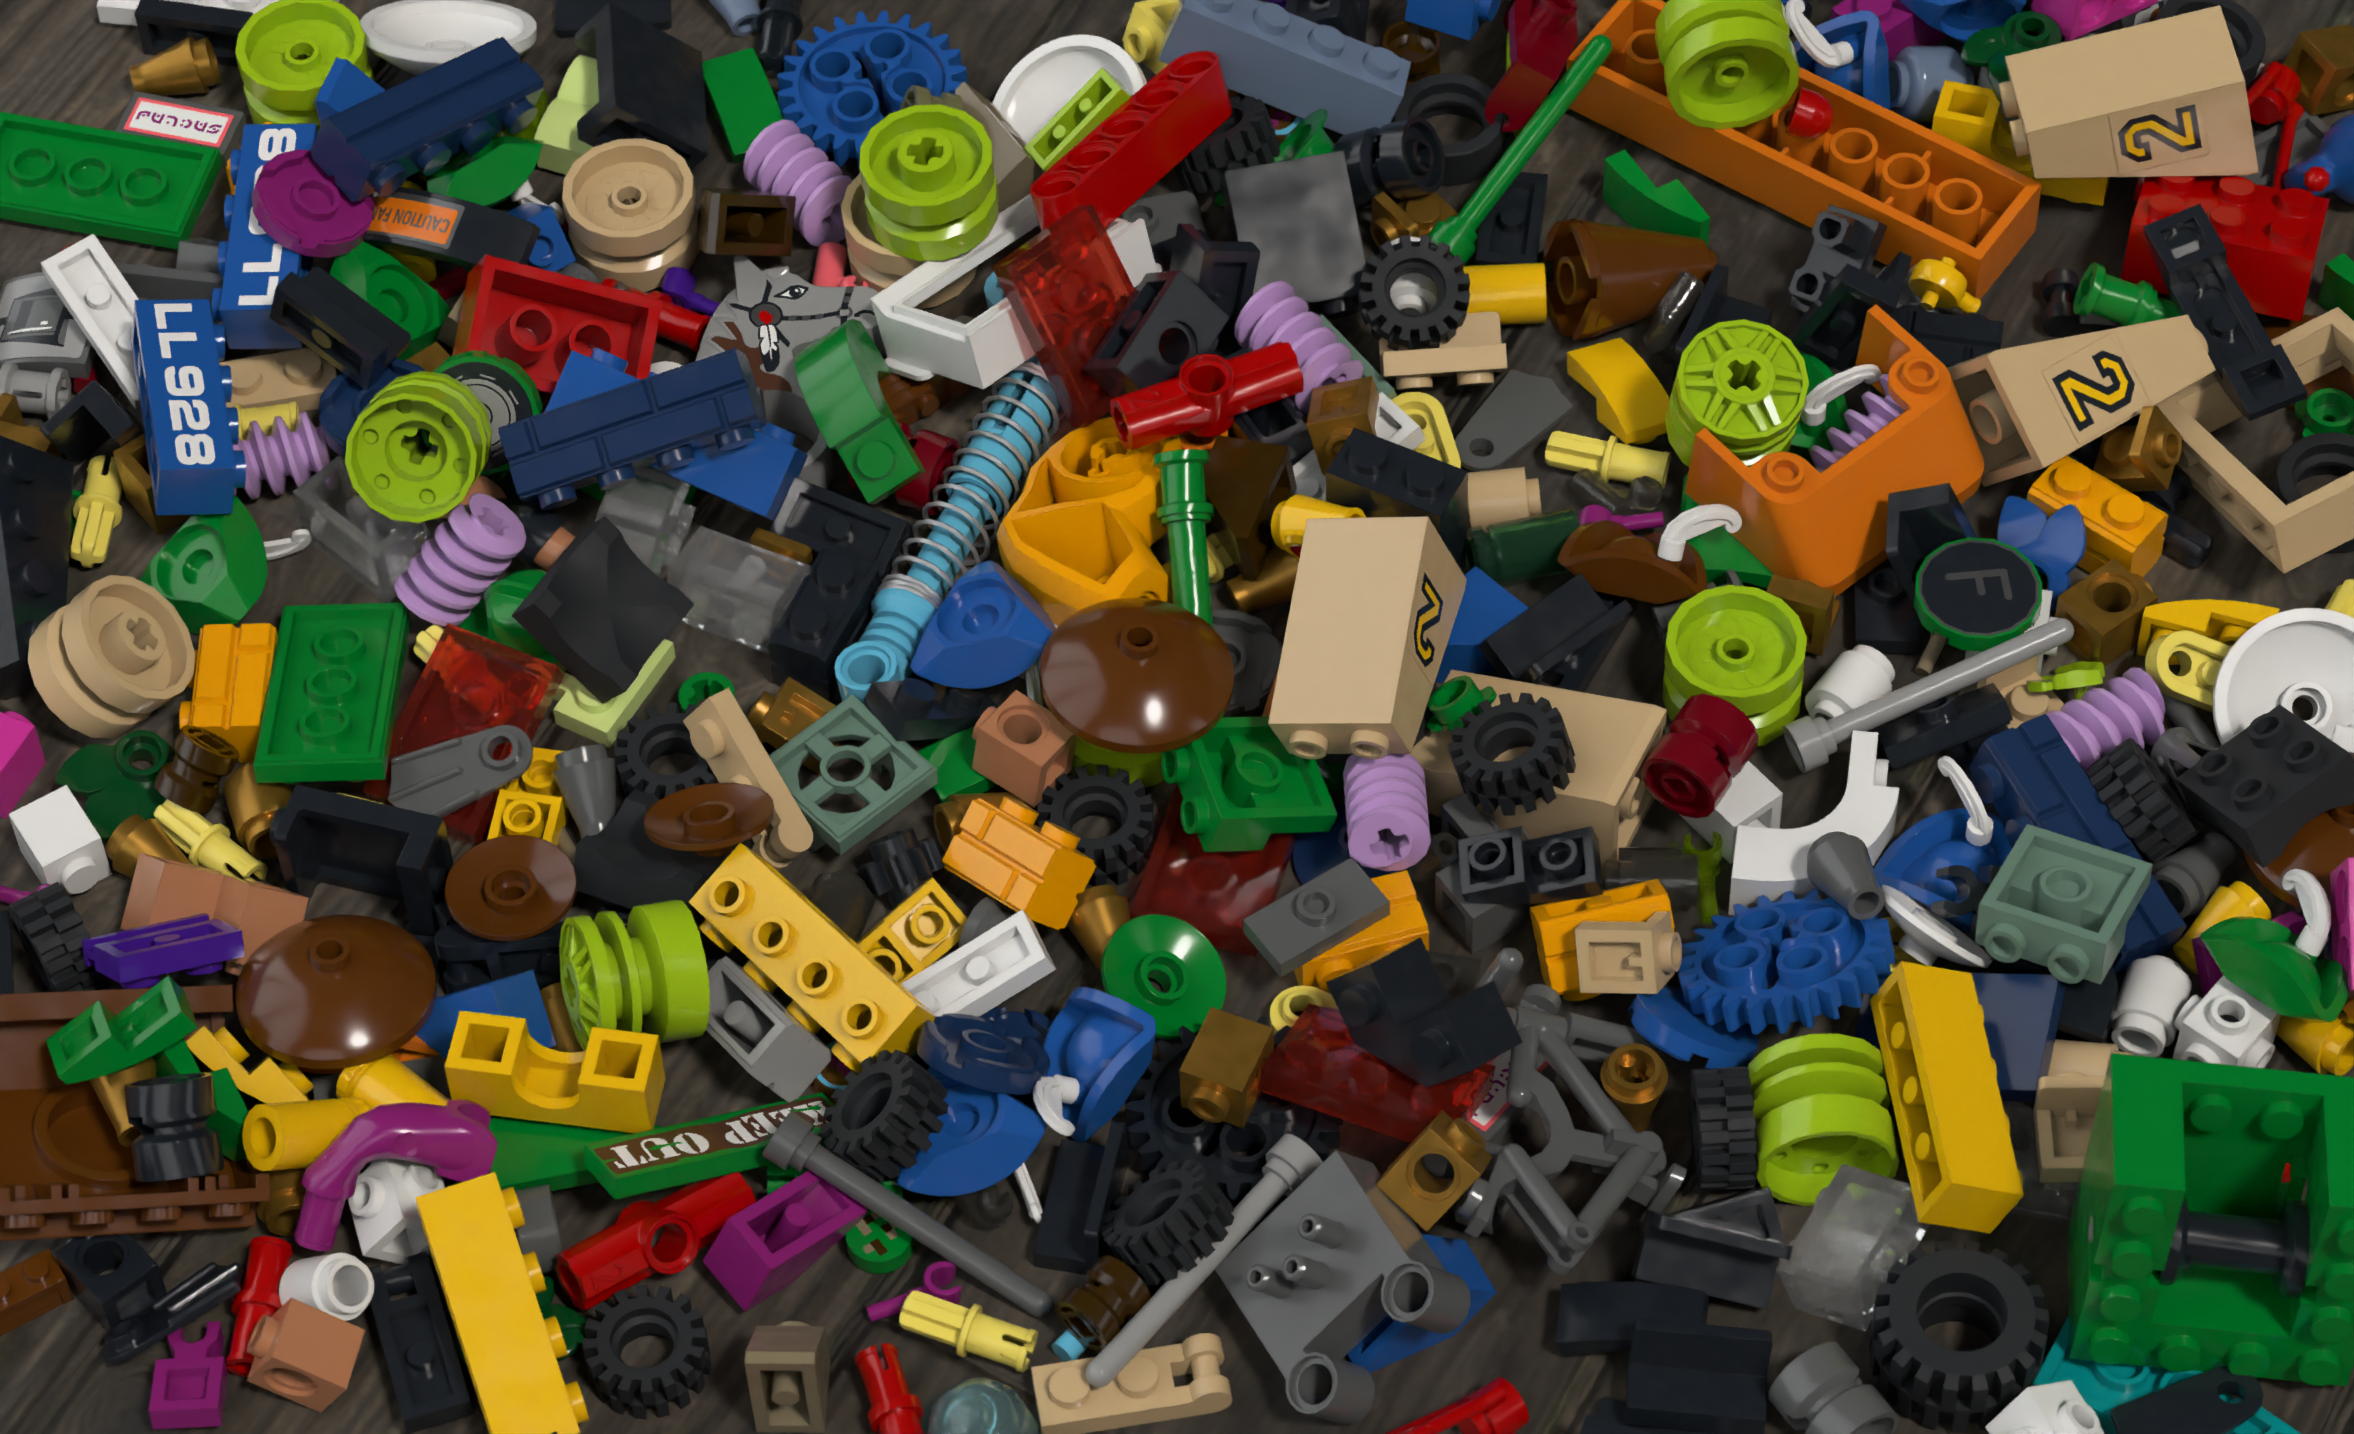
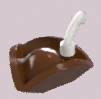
M1701 505L1680 513L1668 523L1664 532H1655L1642 537L1634 536L1630 530L1618 522L1610 520L1591 521L1582 524L1571 533L1564 543L1557 561L1575 576L1582 573L1591 587L1598 592L1654 604L1689 598L1703 590H1707V578L1700 554L1686 540L1722 525L1729 533H1735L1742 526V518L1735 509L1728 505Z

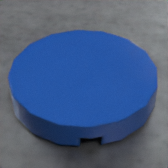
M1665 985L1658 994H1635L1629 1006L1628 1013L1631 1012L1630 1015L1632 1017L1630 1021L1634 1025L1635 1030L1652 1045L1679 1060L1684 1059L1689 1062L1694 1053L1709 1059L1705 1068H1748V1064L1752 1061L1758 1048V1038L1752 1034L1751 1028L1748 1025L1744 1024L1737 1030L1729 1032L1727 1031L1725 1020L1708 1025L1705 1014L1694 1016L1690 1003L1684 1002L1680 988Z

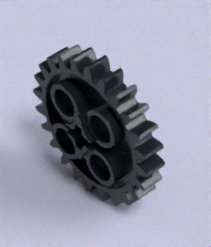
M1260 1017L1256 1022L1266 1025V1018ZM1184 1025L1179 1027L1180 1045L1178 1047L1161 1039L1157 1042L1158 1061L1151 1059V1063L1130 1093L1131 1102L1125 1105L1126 1124L1130 1126L1128 1127L1130 1149H1138V1162L1141 1171L1159 1167L1162 1172H1165L1170 1162L1179 1161L1183 1165L1186 1159L1194 1160L1196 1164L1200 1163L1230 1201L1233 1208L1264 1177L1262 1168L1267 1163L1265 1156L1284 1134H1292L1303 1140L1324 1162L1330 1156V1149L1339 1148V1126L1343 1125V1103L1339 1102L1340 1082L1339 1079H1330L1329 1059L1319 1058L1313 1060V1042L1310 1039L1292 1047L1291 1027L1287 1025L1274 1035V1067L1244 1128L1227 1122L1223 1127V1121L1219 1123L1209 1122L1199 1118L1191 1110L1181 1107L1179 1070L1196 1038V1035ZM1275 1101H1287L1291 1103L1286 1106L1270 1105V1103ZM1183 1122L1199 1123V1125L1185 1128L1178 1126V1124ZM1217 1144L1218 1147L1213 1152V1154L1210 1156H1206L1210 1151H1212V1149ZM1241 1150H1252L1258 1152L1257 1154H1254L1252 1156H1240L1235 1154ZM1283 1195L1280 1200L1284 1201L1288 1196Z

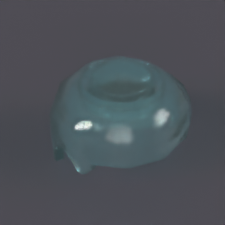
M986 1377L972 1378L953 1385L931 1407L927 1426V1434H1038L1039 1426L1019 1393L1006 1384Z

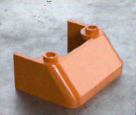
M1877 304L1867 310L1855 366L1873 364L1879 367L1882 375L1887 374L1889 395L1905 412L1821 473L1804 458L1790 452L1770 453L1750 467H1747L1706 428H1703L1695 434L1685 492L1700 506L1723 504L1735 509L1742 518V526L1737 532L1730 534L1773 574L1794 580H1807L1819 587L1833 590L1834 598L1888 559L1886 555L1889 493L1950 483L1960 504H1962L1978 490L1985 465L1983 455L1946 366ZM1879 380L1871 384L1886 397Z

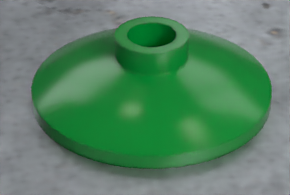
M1143 915L1123 924L1106 944L1101 961V976L1105 992L1149 1013L1155 1019V1037L1179 1039V1027L1183 1025L1194 1034H1197L1210 1008L1222 1009L1227 988L1223 963L1211 942L1198 929L1187 922L1167 915ZM1148 978L1158 981L1162 986L1163 993L1155 989Z

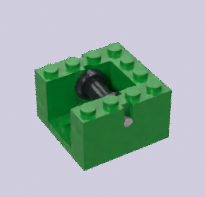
M2111 1053L2067 1228L2069 1358L2096 1361L2106 1365L2120 1363L2159 1367L2175 1372L2189 1370L2207 1372L2218 1367L2228 1366L2232 1374L2305 1382L2314 1386L2336 1385L2347 1387L2354 1366V1077ZM2286 1163L2290 1165L2289 1183L2281 1182ZM2307 1180L2308 1189L2306 1192L2305 1199L2303 1201L2302 1193Z

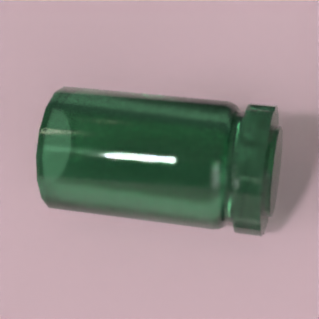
M1568 508L1491 523L1485 529L1481 525L1467 528L1466 554L1470 570L1477 566L1499 585L1570 572L1557 560L1568 537L1580 526L1574 509Z

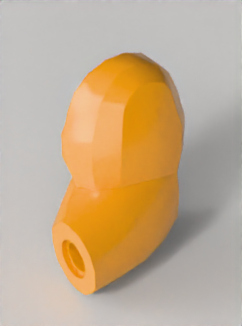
M1113 418L1099 419L1068 433L1052 445L1030 468L1021 496L1002 520L996 537L1005 571L1037 601L1054 624L1059 626L1077 611L1111 599L1149 598L1173 604L1172 581L1150 549V546L1168 531V528L1162 526L1161 521L1157 519V509L1163 505L1160 469L1153 466L1152 456L1162 452L1182 450L1179 434L1134 450H1126L1117 436Z

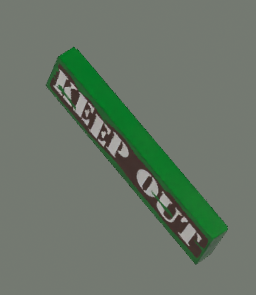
M823 1092L799 1097L790 1103L784 1100L585 1144L583 1165L616 1200L768 1166L774 1163L763 1157L762 1154L790 1111H794L814 1124L815 1127L812 1132L823 1138L820 1145L829 1150L823 1143L826 1138L821 1135V1127L829 1123L823 1118L826 1107H833L835 1105Z

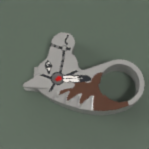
M735 255L736 288L724 298L711 317L703 335L696 361L733 348H737L746 354L767 422L785 430L798 432L815 443L806 453L808 457L799 475V479L828 489L836 471L835 450L830 449L804 399L795 371V356L798 352L850 319H855L863 323L884 359L887 354L870 299L879 292L866 286L825 287L812 285L800 276L790 273L789 266L762 271L745 255Z

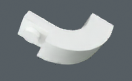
M1853 730L1847 788L1839 805L1825 818L1811 825L1793 829L1737 825L1728 915L1735 916L1733 907L1735 904L1744 905L1749 909L1757 907L1758 898L1762 895L1768 897L1771 902L1781 901L1783 894L1787 891H1792L1795 899H1803L1812 889H1818L1811 883L1807 875V854L1812 844L1819 837L1830 832L1840 831L1860 838L1865 843L1873 868H1875L1893 839L1900 789L1886 786L1889 760L1876 758L1879 733ZM1818 889L1820 899L1825 900L1829 897L1820 889Z

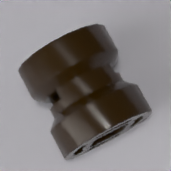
M1401 20L1392 24L1385 31L1382 38V47L1392 51L1398 57L1411 61L1405 89L1410 84L1424 77L1441 74L1439 63L1441 39L1437 30Z
M185 725L181 728L173 743L175 750L174 761L161 766L153 784L161 795L176 805L198 813H209L220 795L216 783L220 781L221 777L227 776L232 772L240 755L232 744L215 733L200 727Z
M1104 1255L1087 1271V1283L1081 1288L1070 1289L1056 1303V1313L1065 1328L1079 1342L1096 1352H1101L1120 1332V1326L1124 1323V1319L1131 1320L1148 1302L1151 1294L1142 1279L1129 1266L1112 1256Z

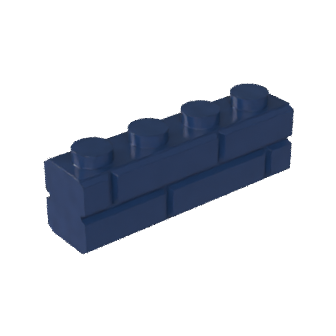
M504 37L496 38L324 119L311 148L312 159L329 177L332 175L335 177V184L352 202L364 199L376 192L381 197L389 196L403 185L407 177L419 171L426 176L432 175L440 170L452 155L462 150H465L469 155L475 154L483 149L495 134L505 129L511 134H515L526 128L537 114L535 106L544 89L543 79L527 62L521 63L520 55Z
M733 348L499 427L498 433L520 500L529 504L539 502L541 510H550L576 501L575 490L595 483L599 484V488L602 491L630 484L636 480L634 470L654 463L658 464L660 471L687 465L696 460L693 450L717 443L719 451L744 446L755 440L753 430L767 426V418L760 396L756 390V383L746 354L737 348Z
M2048 715L2038 716L2020 724L2016 729L2012 727L1989 737L1983 742L1969 767L1971 770V781L1981 800L1986 804L1992 803L2005 822L2006 837L2011 848L2015 845L2025 826L2029 824L2143 861L2118 821L2109 812L2108 806L2097 794L2098 791L2092 785L2089 777ZM2152 873L2150 884L2127 923L2124 945L2112 964L2116 977L2125 974L2128 965L2134 960L2153 955L2165 956L2173 949V946L2187 927Z

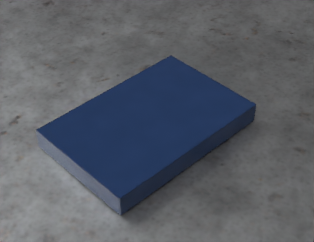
M1972 973L1978 1002L1982 1005L1984 1011V1027L1991 1057L1995 1060L1997 1066L1996 1079L2001 1100L2003 1102H2035L2039 1078L2048 1076L2065 985L2052 974ZM1886 979L1878 980L1879 987L1882 986ZM1863 994L1854 1037L1864 1039L1881 1052L1870 999L1874 994Z

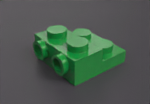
M1269 716L1222 717L1215 727L1199 739L1177 749L1162 752L1161 772L1163 778L1168 784H1178L1183 797L1180 809L1182 827L1187 834L1198 835L1204 852L1263 850L1270 835L1273 833L1329 832L1338 816L1316 760L1289 754L1269 726Z

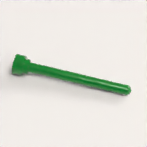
M1596 35L1590 40L1456 217L1449 216L1445 222L1437 221L1427 234V236L1432 237L1431 244L1439 246L1441 241L1450 246V254L1453 257L1459 255L1464 265L1476 251L1474 242L1478 238L1475 232L1610 55L1613 45L1607 36Z

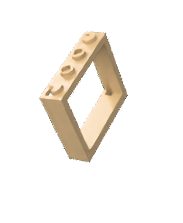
M2339 307L2271 340L2274 346L2281 344L2304 385L2341 366H2344L2354 375V321ZM2213 373L2208 374L2154 405L2162 411L2183 436L2181 457L2174 467L2183 471L2190 478L2193 487L2283 574L2354 538V471L2285 505L2210 434V432L2244 416L2224 392Z

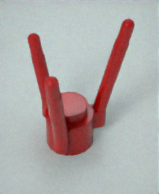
M2272 61L2259 69L2246 91L2252 120L2260 124H2272L2280 120L2283 122L2272 187L2284 190L2283 176L2288 172L2296 127L2304 113V108L2296 102L2301 92V81L2298 75L2284 64Z
M1498 1377L1477 1391H1472L1457 1402L1385 1434H1439L1455 1425H1458L1462 1434H1516L1517 1430L1528 1424L1529 1413L1524 1400L1515 1387L1506 1379Z

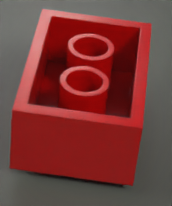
M2241 176L2145 177L2131 221L2121 279L2133 284H2137L2141 280L2151 283L2158 293L2170 295L2144 236L2143 226L2201 204L2227 250V265L2254 312L2301 322L2317 263L2330 199L2314 196L2311 192L2301 188H2287L2283 190L2254 184L2251 180Z
M485 254L468 273L452 356L471 350L487 351L489 355H496L501 359L506 357L518 363L535 382L543 404L542 413H544L572 350L590 358L594 347L629 362L624 373L640 380L647 378L650 372L663 300Z

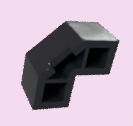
M1421 937L1380 953L1326 982L1354 1043L1427 1088L1471 1072L1522 1043L1521 1037L1495 982H1489L1449 998Z

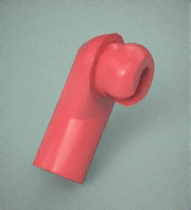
M826 242L819 246L812 285L825 287L858 286L854 283L855 275L844 276L848 253L843 245L836 242ZM865 280L859 285L869 287Z

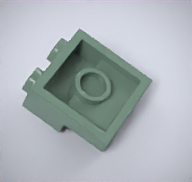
M2027 824L1979 903L1975 944L1984 946L1994 959L2004 963H2013L2021 958L2046 966L2055 978L2065 983L2075 984L2085 979L2101 984L2124 945L2127 923L2150 884L2152 863Z

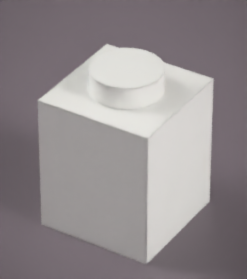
M1747 761L1741 772L1732 778L1730 788L1716 809L1708 817L1692 818L1681 814L1680 816L1732 864L1737 825L1780 829L1783 793L1754 765Z
M67 785L9 813L20 851L41 884L58 882L64 888L66 895L71 896L89 890L98 881L112 875L101 837Z

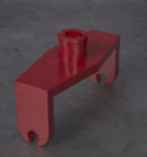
M1575 0L1510 1L1505 10L1503 24L1507 33L1509 29L1511 65L1487 99L1485 117L1489 124H1494L1497 114L1504 113L1509 116V119L1503 122V132H1513L1521 129L1526 125L1555 84L1578 40L1577 5Z

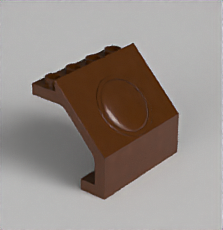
M232 985L181 987L185 991L198 1028L205 1024L214 1034L222 1026L225 1027L224 1012L233 1011ZM151 988L0 994V1241L256 1227L255 1202L270 1201L269 1173L251 1172L246 1158L234 1162L223 1155L225 1168L214 1173L165 1181H136L132 1147H125L119 1143L116 1130L90 1080L66 1085L57 1075L46 1039L98 1000L116 1016ZM195 1029L194 1031H192L191 1033H189L188 1035H186V1036L184 1037V1039L186 1040V1039H187L189 1036H191L197 1029ZM190 1050L201 1073L213 1072Z

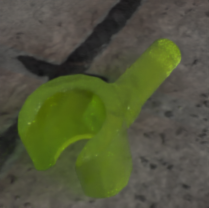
M1712 832V849L1700 851L1692 847L1690 833L1684 837L1683 869L1688 876L1696 879V884L1699 887L1702 917L1705 924H1712L1711 917L1719 915L1715 877L1721 871L1723 840L1717 832Z

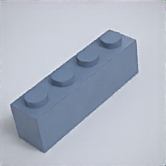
M1179 0L1167 26L1158 58L1159 61L1169 64L1177 57L1190 52H1215L1219 56L1228 89L1246 96L1255 97L1256 100L1260 99L1268 105L1303 119L1319 109H1326L1328 113L1323 127L1343 135L1373 127L1381 129L1383 125L1391 122L1404 96L1411 61L1398 57L1386 48L1373 47L1342 34L1334 27L1316 24L1287 12L1277 4L1264 3L1260 0Z

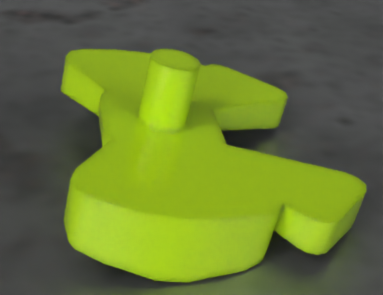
M2078 661L2058 667L2055 670V674L2039 675L2043 680H2028L2026 682L2028 692L2074 688L2075 699L2081 700V697L2087 692V686L2102 684L2103 677L2106 676L2102 662Z

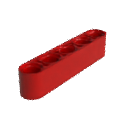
M1190 52L1171 61L1031 185L1030 195L1044 244L1048 249L1068 251L1082 247L1092 241L1230 117L1232 105L1219 56L1215 52Z

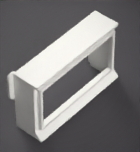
M1030 194L998 214V220L989 236L970 252L947 260L927 261L870 298L887 354V358L884 360L892 373L916 381L928 380L939 374L984 390L1138 286L1146 273L1162 272L1161 265L1155 263L1144 219L1139 218L1135 222L1130 223L1127 220L1117 218L1092 241L1077 249L1064 251L1070 253V255L967 324L914 308L1037 227L1039 223Z

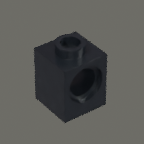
M130 1234L70 1237L66 1245L55 1252L60 1269L67 1279L70 1291L106 1331L125 1318L143 1316L151 1310L152 1303L167 1293L158 1264ZM116 1269L115 1271L109 1274L100 1275L106 1270Z

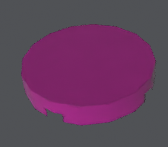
M298 149L276 155L264 164L251 194L253 213L264 232L281 246L304 256L330 258L349 253L363 242L373 219V194L359 201L352 202L335 184V177L333 175L329 177L312 159V152L310 150Z

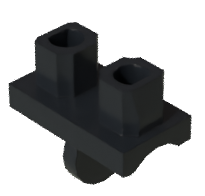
M1831 204L1827 211L1820 212L1811 232L1814 236V244L1806 264L1802 268L1796 269L1788 288L1789 292L1793 295L1788 306L1806 313L1847 263L1875 277L1869 271L1887 226L1876 220Z

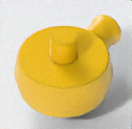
M1943 257L1941 261L1923 259L1918 262L1911 272L1909 287L1921 299L1920 306L1926 310L1933 311L1935 306L1947 309L1957 307L1964 313H1976L1980 308L1981 301L1966 292V278L1955 269L1956 262L1949 257Z

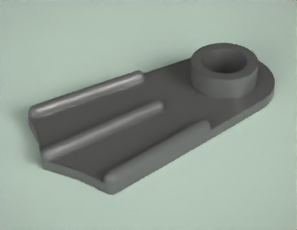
M1514 369L1510 370L1455 438L1454 441L1460 455L1461 466L1472 472L1501 468L1572 412L1573 404L1561 393L1552 378L1530 375ZM1483 450L1490 455L1481 457L1474 455L1472 452Z
M500 725L393 757L391 759V785L388 800L395 807L445 817L521 777L528 770L533 759L532 742L520 728L512 725ZM511 743L512 752L506 759L500 761L493 759V751L499 744Z

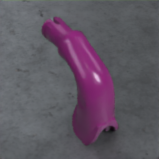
M448 1100L446 1106L413 1102L379 1104L358 1115L304 1172L301 1183L307 1190L294 1234L296 1242L302 1247L315 1251H329L333 1248L345 1200L354 1196L360 1171L367 1162L377 1159L396 1158L431 1165L437 1175L456 1181H468L489 1174L497 1151V1140L492 1131L488 1129L491 1121L489 1111L472 1101Z

